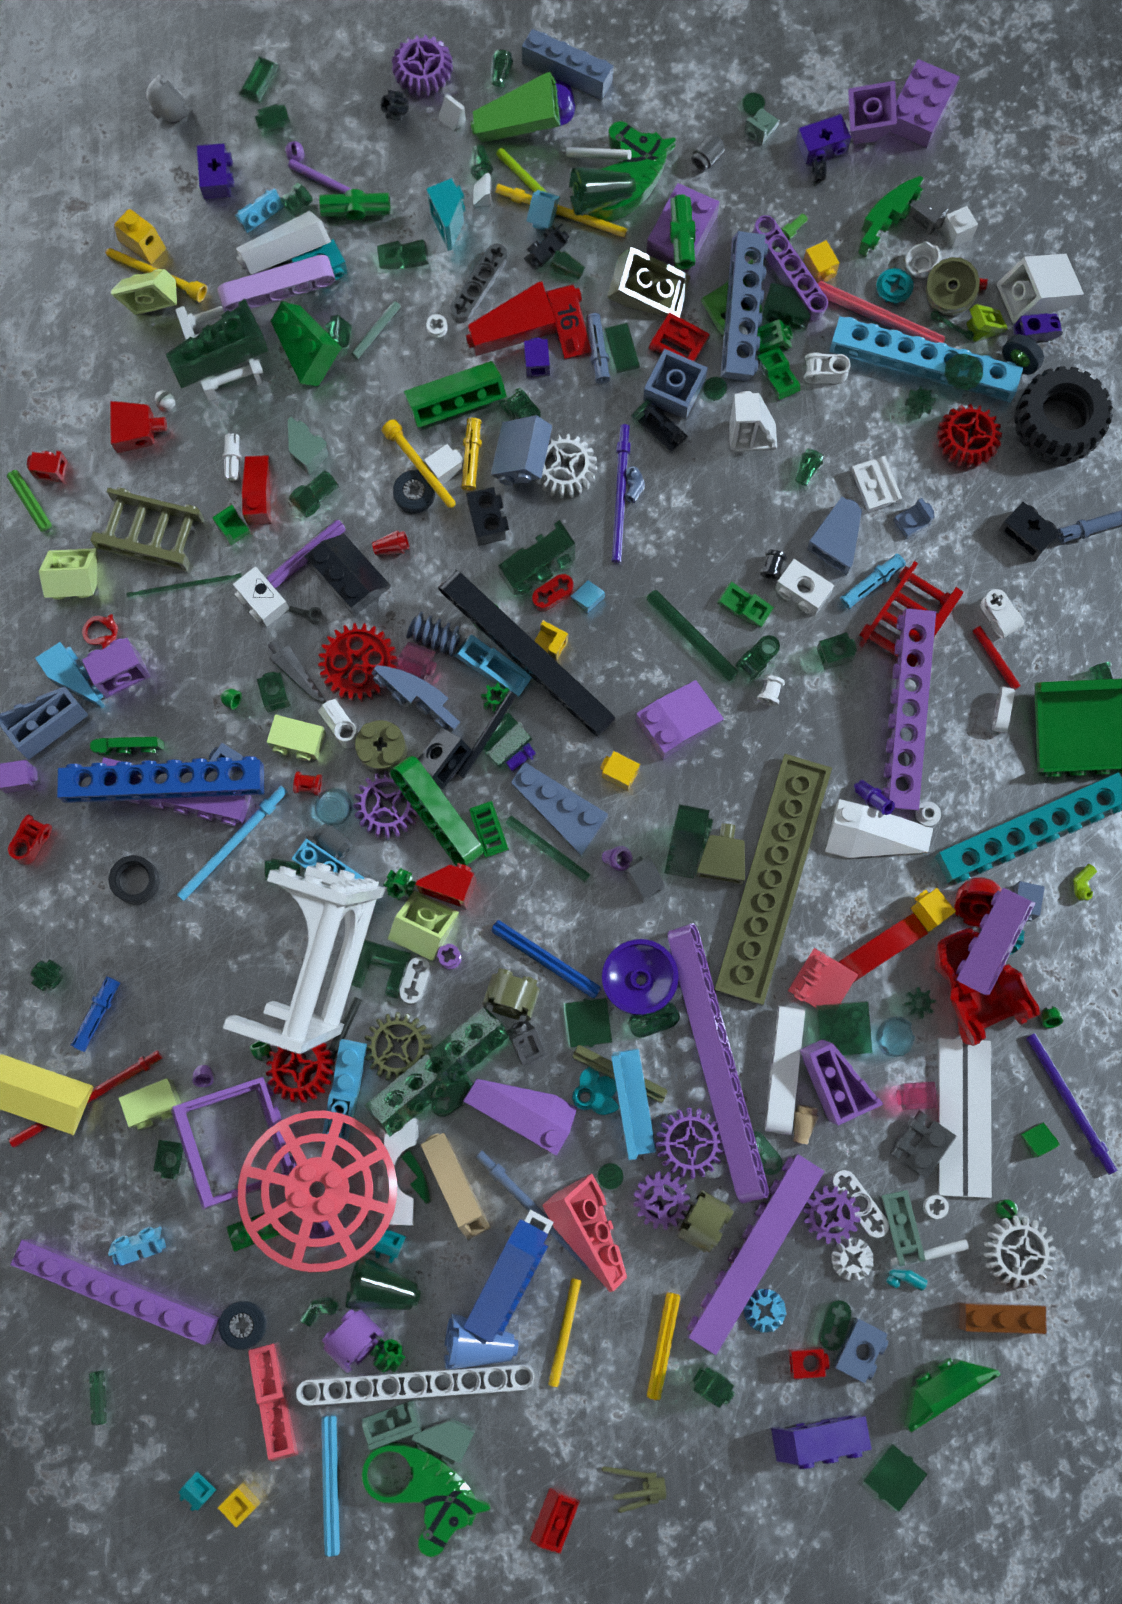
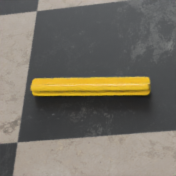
M667 1292L648 1385L647 1398L652 1400H660L662 1396L678 1313L680 1295L672 1292Z

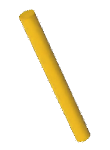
M571 1278L548 1385L553 1387L559 1386L582 1281Z

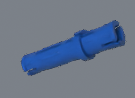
M108 976L105 977L97 995L92 997L91 1001L93 1002L70 1046L86 1052L107 1008L110 1009L112 1005L111 1001L121 984L120 982Z

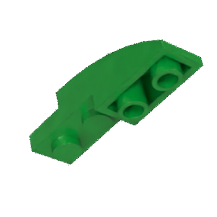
M915 177L897 186L871 209L864 220L861 230L866 234L861 241L858 250L859 254L866 257L870 250L875 251L881 240L879 236L882 231L886 233L891 224L897 226L902 218L906 219L912 208L910 206L913 200L917 202L924 190L921 188L923 177Z

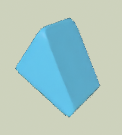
M588 580L571 598L588 614L605 598V592Z

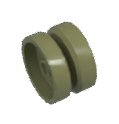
M950 257L941 260L932 268L927 279L926 297L928 304L935 312L943 316H957L972 307L977 298L980 279L976 268L971 262L963 258ZM952 284L953 287L956 285L957 288L950 289L948 285Z

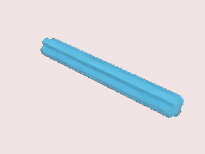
M326 1415L321 1419L324 1554L328 1557H334L340 1553L337 1419L334 1415Z

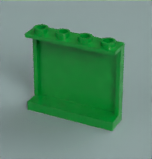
M1122 679L1034 683L1037 772H1045L1046 777L1061 776V771H1070V776L1086 775V770H1095V774H1111L1110 769H1120V773H1122Z

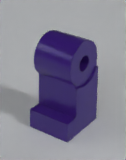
M1044 313L1020 316L1012 327L1014 335H1025L1034 341L1054 340L1063 333L1058 314Z

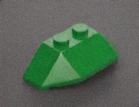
M951 1358L945 1359L937 1365L939 1368L932 1374L926 1372L915 1379L916 1384L911 1387L904 1420L906 1430L911 1433L999 1377L1001 1375L1000 1372L991 1367L956 1358L954 1360Z

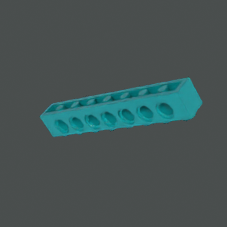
M1118 772L940 851L935 856V859L947 883L956 881L957 884L970 879L969 874L977 870L979 874H982L992 869V864L997 861H1001L1002 864L1016 858L1015 853L1023 851L1024 854H1027L1037 849V844L1042 841L1049 844L1061 838L1059 834L1062 832L1074 833L1082 829L1081 824L1087 821L1094 824L1104 819V814L1112 811L1113 814L1121 812L1122 777ZM1097 795L1105 799V806L1098 803ZM1075 805L1082 807L1084 811L1083 816L1075 812ZM1052 815L1060 817L1062 821L1061 826L1054 824ZM1030 825H1035L1039 829L1038 836L1030 832ZM1007 835H1013L1017 839L1016 846L1011 845L1007 841ZM985 845H991L994 848V856L988 855L985 852ZM962 855L970 856L973 864L971 866L964 864Z

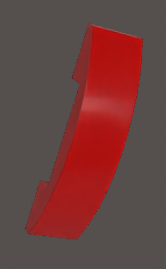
M912 913L840 960L839 963L857 973L858 976L855 979L857 981L926 936L928 932L916 915Z

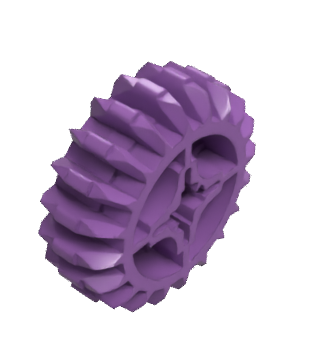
M416 34L414 40L407 37L406 44L400 42L399 49H395L394 56L392 57V73L397 84H400L403 90L408 88L410 94L417 91L418 96L422 92L429 96L431 90L437 93L438 87L444 88L445 82L450 81V74L453 71V60L448 47H444L442 40L437 42L435 36L428 39L426 34L423 38H419Z
M385 771L383 774L384 778L380 779L378 773H375L376 781L372 782L369 778H366L365 781L368 786L359 785L358 788L363 794H355L354 797L361 802L354 803L353 807L356 810H360L355 813L356 819H362L359 824L361 827L367 826V833L371 834L376 829L375 836L380 838L384 831L386 839H390V832L394 831L396 837L400 836L398 830L400 828L408 832L407 822L415 825L416 822L411 816L417 817L419 815L408 800L404 814L402 816L399 815L397 807L405 796L393 779L389 777V773ZM385 787H392L398 789L399 791H394L391 794L383 793L380 789ZM374 794L377 804L372 808L373 811L368 814V802ZM380 797H382L384 801H387V803L391 804V808L394 813H392L390 809H387L383 806V802ZM389 816L394 822L380 823L375 821V819Z
M691 1108L686 1109V1116H683L680 1109L677 1110L678 1119L675 1120L671 1114L668 1115L667 1118L671 1125L669 1126L667 1123L662 1122L661 1127L666 1132H657L656 1134L658 1137L664 1138L663 1142H656V1147H664V1151L657 1154L658 1157L666 1155L668 1158L662 1163L665 1167L671 1162L674 1166L670 1172L674 1174L677 1168H680L681 1178H684L686 1171H689L690 1179H694L695 1170H698L699 1175L704 1177V1167L710 1172L714 1171L713 1166L710 1164L711 1161L716 1164L721 1163V1160L715 1157L716 1153L720 1155L725 1154L723 1149H718V1145H723L721 1139L718 1140L717 1138L720 1135L719 1130L715 1132L713 1128L717 1126V1121L715 1120L711 1124L707 1122L711 1117L710 1113H707L704 1119L700 1118L701 1109H697L695 1116H692ZM686 1122L684 1137L682 1139L670 1140L673 1129L680 1123ZM694 1122L705 1127L711 1138L698 1137L695 1133ZM690 1132L697 1142H704V1144H698L693 1147L692 1157L691 1151L687 1149L688 1147L685 1148L684 1144H677L688 1140ZM712 1146L709 1156L702 1163L696 1165L697 1150L701 1147ZM670 1148L683 1149L688 1159V1165L679 1162L673 1156Z

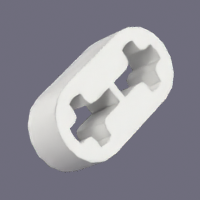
M1002 686L999 690L992 731L1005 734L1008 729L1015 690Z
M415 957L409 962L400 988L402 1000L410 1005L421 1001L431 974V965L424 957ZM420 962H423V967L426 968V971L421 972L418 979H415L416 971L413 969V966H418ZM413 982H415V991L418 992V996H413L410 1000L405 990H410Z

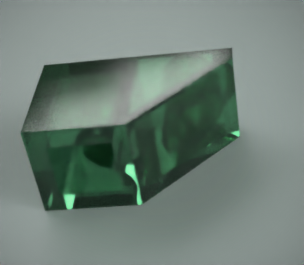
M771 282L762 319H766L770 323L780 319L785 325H789L793 329L807 330L811 315L795 289Z

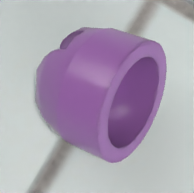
M297 141L287 144L285 149L287 159L300 162L305 155L303 146ZM296 148L297 154L293 155L292 149Z
M200 1065L194 1070L193 1084L195 1086L208 1087L213 1083V1071L209 1066Z

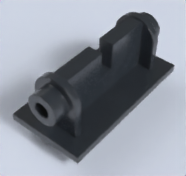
M561 223L556 228L553 225L543 233L545 239L540 243L537 240L526 249L529 254L523 259L526 260L530 257L534 268H542L553 257L548 250L549 247L556 254L568 243L570 238L568 233L559 230L563 224Z
M648 405L643 411L645 414L638 420L671 453L688 438V435L655 405L653 407Z

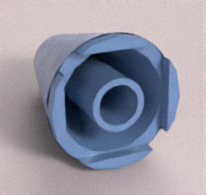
M451 1314L452 1318L448 1320L444 1346H447V1352L449 1353V1355H444L445 1369L452 1370L509 1362L513 1356H517L518 1340L514 1339V1334L504 1331L502 1336L496 1334L493 1342L490 1343L463 1328L468 1318L458 1314Z

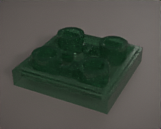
M868 1001L816 1005L819 1041L825 1040L833 1043L842 1055L873 1053Z

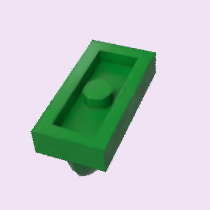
M265 1212L250 1217L251 1222L264 1215ZM243 1221L226 1226L234 1252L255 1245L247 1233ZM271 1223L257 1231L263 1241L281 1235L274 1229Z

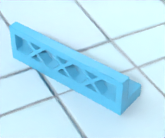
M639 1048L613 1052L611 1056L629 1160L637 1159V1156L640 1154L656 1152Z

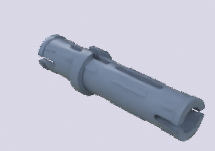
M591 313L586 316L592 352L590 361L594 365L596 383L604 384L611 380L608 369L609 355L605 350L601 316L598 313ZM595 331H596V333H597V339H598V343H597V344H596ZM599 353H600L601 364H602L601 366H600L599 356H598Z
M1122 510L1087 521L1083 519L1078 520L1076 524L1058 528L1057 530L1062 533V535H1058V539L1061 543L1077 538L1085 539L1090 534L1122 525Z

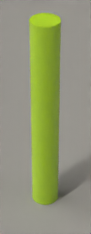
M503 148L497 151L496 155L533 192L537 190L547 192Z

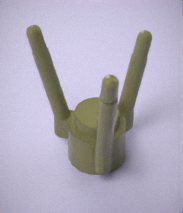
M606 1466L601 1468L603 1472L647 1479V1481L642 1482V1490L613 1495L614 1500L644 1497L643 1500L618 1508L619 1513L649 1504H658L659 1500H666L664 1477H657L656 1472L644 1473Z

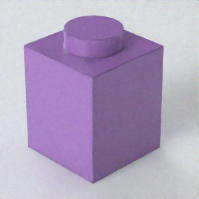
M27 760L0 764L1 791L7 794L35 789L34 781L38 780L37 770Z

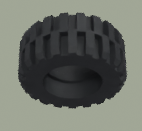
M1058 366L1055 371L1049 368L1044 370L1042 375H1036L1031 383L1027 385L1015 408L1014 422L1017 424L1015 427L1017 435H1022L1021 443L1024 447L1028 445L1031 448L1029 452L1034 456L1039 454L1042 456V460L1048 462L1049 459H1054V463L1060 464L1064 460H1067L1068 463L1076 462L1078 457L1083 459L1088 456L1107 433L1113 417L1111 413L1113 409L1112 401L1107 400L1110 394L1106 388H1101L1102 382L1098 378L1095 380L1091 378V373L1087 371L1084 373L1079 372V368L1071 367L1070 370H1067L1065 366ZM1054 400L1071 404L1080 413L1083 427L1075 430H1065L1056 427L1047 419L1043 410V404Z

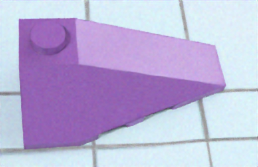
M477 1078L463 1100L465 1103L556 1156L570 1133L577 1107L554 1094Z

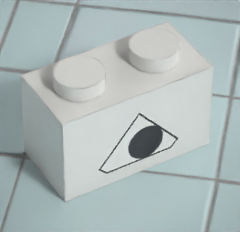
M256 566L233 584L237 591L234 596L242 605L248 604L252 609L249 613L257 623L262 621L268 627L289 610L286 601Z

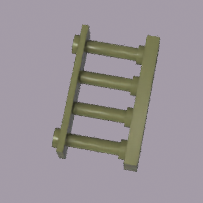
M121 487L116 489L107 488V494L115 502L105 531H102V533H92L90 541L95 548L188 572L190 561L183 550L192 522H204V517L200 510L189 504L181 506L132 494L129 490ZM124 504L135 506L137 510L128 537H125V539L117 538L114 534ZM147 510L159 512L160 516L151 543L147 545L139 543L137 539ZM171 515L183 518L175 546L169 551L162 549L160 544Z

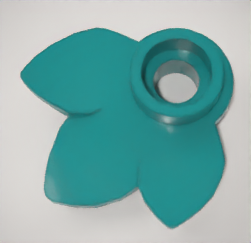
M590 1067L585 1069L580 1075V1085L575 1088L572 1095L574 1105L581 1110L591 1109L598 1115H609L619 1109L617 1102L612 1099L617 1092L616 1081L608 1076L600 1077L599 1072ZM582 1094H588L590 1096V1100L588 1102H583L580 1099Z

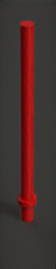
M156 1050L146 1057L141 1056L138 1058V1062L93 1088L87 1104L141 1071L150 1070L151 1065L163 1059L161 1053ZM36 1122L11 1137L9 1143L15 1148L49 1126Z

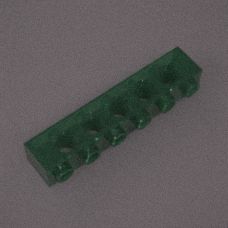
M483 1006L364 1105L372 1119L389 1137L400 1131L412 1118L420 1114L436 1098L442 1096L449 1087L462 1079L468 1071L481 1063L487 1055L497 1047H500L509 1038L502 1022Z

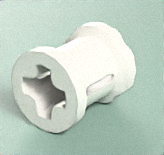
M764 675L763 681L765 683L762 693L758 695L757 700L766 705L778 706V695L785 682L777 676Z

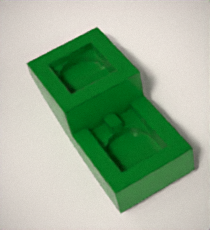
M779 347L758 355L761 368L779 400L801 391L800 383L790 370L789 361Z
M733 582L728 583L717 601V604L759 628L763 626L774 608L756 594L750 595Z

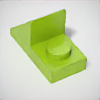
M978 304L969 309L972 318L966 322V325L974 342H979L1008 331L1000 310Z

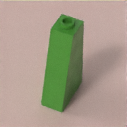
M550 72L545 73L474 110L473 121H471L473 135H476L480 142L483 143L559 127L560 118L556 81Z

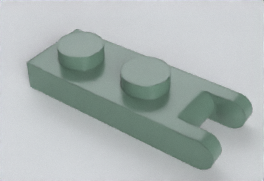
M908 1190L882 1195L881 1199L886 1219L889 1223V1231L899 1267L905 1266L904 1254L917 1252L919 1262L925 1261Z

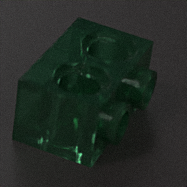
M705 1362L702 1363L689 1384L693 1391L719 1409L723 1404L727 1406L735 1394L733 1391L735 1385Z

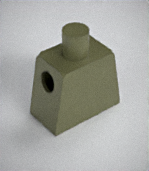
M722 823L719 836L709 835L696 877L743 885L745 881L744 840L734 839L735 825Z

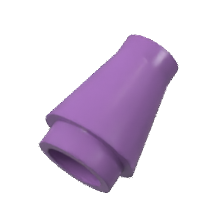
M618 846L604 851L602 860L615 870L624 871L630 867L629 863L633 861V856L627 847Z

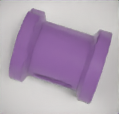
M453 944L441 946L437 953L439 962L445 969H455L461 963V954ZM453 951L455 959H450L446 962L443 955Z

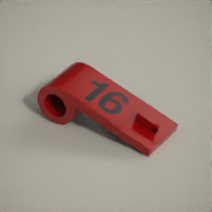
M572 284L546 291L556 321V329L564 359L591 353L579 302H582L580 289L575 288Z

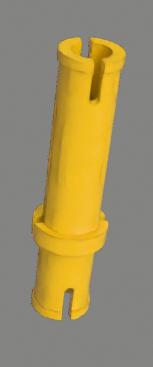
M479 418L467 419L466 438L463 439L465 451L461 489L467 491L476 490L478 453L482 445L480 440L482 421Z

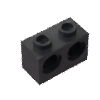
M494 487L466 493L478 546L506 540L505 531L509 530L507 517L501 516L500 509L504 508L501 494L496 495ZM483 502H489L492 504L488 508L480 507V504H482ZM488 524L497 525V528L494 530H487L485 527Z

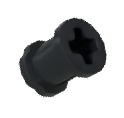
M769 549L765 553L767 558L764 568L760 571V575L766 579L777 581L782 576L780 571L787 556L779 550Z

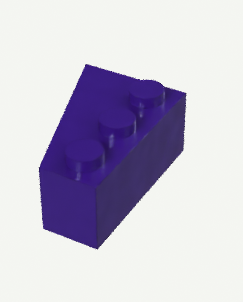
M848 1415L820 1420L821 1422L807 1425L798 1423L796 1427L788 1429L780 1427L771 1428L776 1461L798 1465V1469L815 1467L814 1462L822 1461L823 1464L836 1463L839 1461L838 1457L845 1455L848 1459L859 1458L863 1456L862 1452L872 1450L866 1416Z

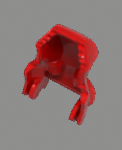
M966 928L938 942L935 953V970L951 986L950 1000L959 1019L958 1030L962 1041L965 1044L975 1046L986 1039L984 1028L1011 1016H1014L1017 1022L1022 1025L1027 1020L1040 1015V1009L1029 992L1022 973L1009 964L1004 965L990 995H984L957 981L959 976L956 973L958 966L962 960H967L970 954L968 947L974 937L978 938L980 934L971 928Z

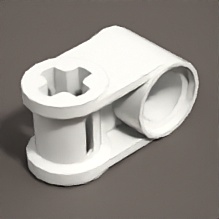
M807 354L805 356L807 370L804 375V381L810 384H842L848 377L850 360L842 354ZM841 367L843 371H836L834 368Z
M991 590L980 603L981 611L999 638L1003 639L1024 626L1021 614L1015 609L1002 590ZM990 601H991V602L996 601L997 604L992 605V604L990 603Z

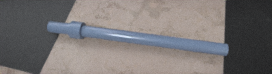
M483 1151L475 1157L490 1172L488 1175L495 1182L498 1181L528 1212L532 1210L549 1219L504 1173L506 1170L499 1163L496 1165ZM552 1225L549 1233L587 1270V1265Z

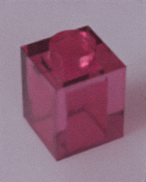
M408 642L399 655L397 669L415 675L425 681L435 671L437 663L433 661L436 652Z
M935 1081L903 1083L899 1085L900 1090H896L897 1104L901 1105L902 1111L938 1108Z

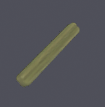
M581 1045L576 1047L573 1059L615 1080L612 1061ZM644 1078L647 1097L662 1103L667 1095V1089Z

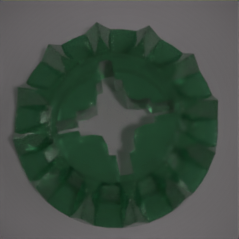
M958 354L948 360L945 366L944 377L948 380V385H953L956 390L965 389V391H968L973 387L976 388L983 377V368L975 357L969 354ZM970 368L967 378L964 375L957 377L960 370L965 371Z

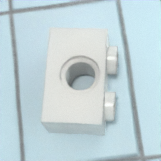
M793 559L778 580L775 590L785 600H792L798 604L799 609L803 612L816 615L832 593L835 585ZM806 586L809 592L802 593L797 587Z

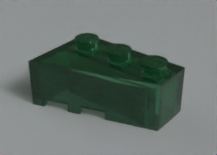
M560 520L554 523L556 529L545 537L542 534L538 535L535 538L537 543L527 549L522 547L498 565L499 574L514 597L518 594L524 595L528 593L536 583L540 581L541 583L546 582L552 578L553 573L560 569L566 570L573 565V561H575V542Z

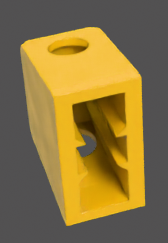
M128 209L114 224L118 241L150 265L166 250L153 225L131 209Z

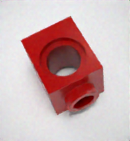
M821 1347L788 1349L790 1374L793 1379L826 1377L825 1370H829L828 1353H824ZM813 1355L816 1359V1365L813 1369L806 1370L803 1366V1360L805 1357Z

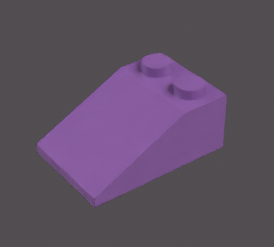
M696 680L663 696L636 713V723L663 760L724 721L722 715Z

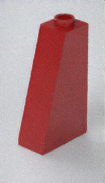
M537 282L468 324L469 334L465 335L469 349L473 348L475 355L479 356L524 343V341L532 338H541L555 334L556 321L543 282Z

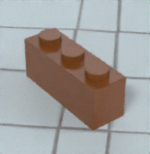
M959 1302V1329L966 1332L1047 1334L1046 1306L1038 1304Z

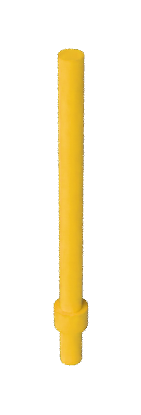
M497 184L495 193L512 198L513 202L519 204L523 202L530 205L532 195L526 194L525 190L519 188L512 189ZM561 205L557 207V215L623 238L626 237L627 228Z

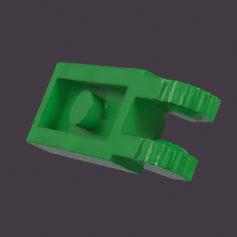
M158 737L96 738L93 741L91 740L89 746L92 752L101 756H110L114 751L119 755H130L131 750H141V754H156V750H164V741Z

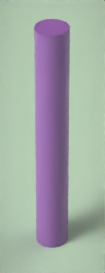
M293 159L288 163V168L340 194H345L347 190L351 189Z

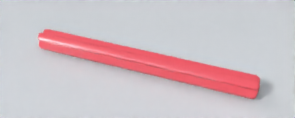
M823 281L818 282L819 287L829 301L889 328L898 330L905 335L920 336L934 343H944L945 341L943 335Z

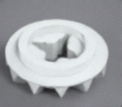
M843 1239L833 1249L831 1256L832 1266L840 1277L849 1281H859L868 1276L873 1267V1253L869 1245L860 1239ZM845 1250L853 1255L861 1251L857 1258L861 1266L860 1268L854 1264L846 1268L844 1267L849 1260L844 1252Z

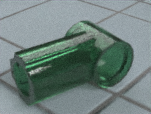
M324 470L306 486L301 485L290 494L289 501L305 517H310L319 509L321 502L339 488V485L333 476Z

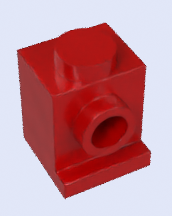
M41 451V453L32 452L28 456L27 469L35 479L63 483L67 459L61 451H56V455L49 451Z

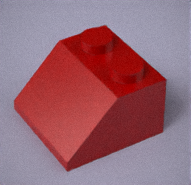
M458 863L457 866L448 865L418 879L415 885L419 893L467 910L477 881L475 874L471 872L472 868Z

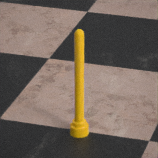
M108 248L106 250V255L109 258L143 273H150L158 269L115 249ZM173 276L176 279V287L186 291L191 299L197 302L204 300L207 293L206 284L199 281H191L189 283Z
M396 419L386 422L381 429L384 436L399 445L446 506L453 508L456 504L455 500L404 438L402 426Z

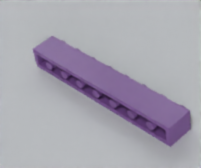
M799 1154L794 1155L793 1158L789 1156L781 1168L784 1174L780 1180L775 1179L771 1184L769 1199L766 1203L762 1201L754 1214L757 1216L753 1226L748 1224L741 1235V1238L744 1239L740 1248L736 1246L733 1248L727 1259L731 1263L726 1271L720 1270L714 1280V1284L717 1285L712 1294L708 1292L700 1304L703 1310L698 1317L695 1315L692 1317L686 1328L690 1331L687 1335L688 1338L714 1355H717L825 1172Z
M32 1239L21 1240L11 1262V1265L203 1345L211 1343L219 1324V1316Z

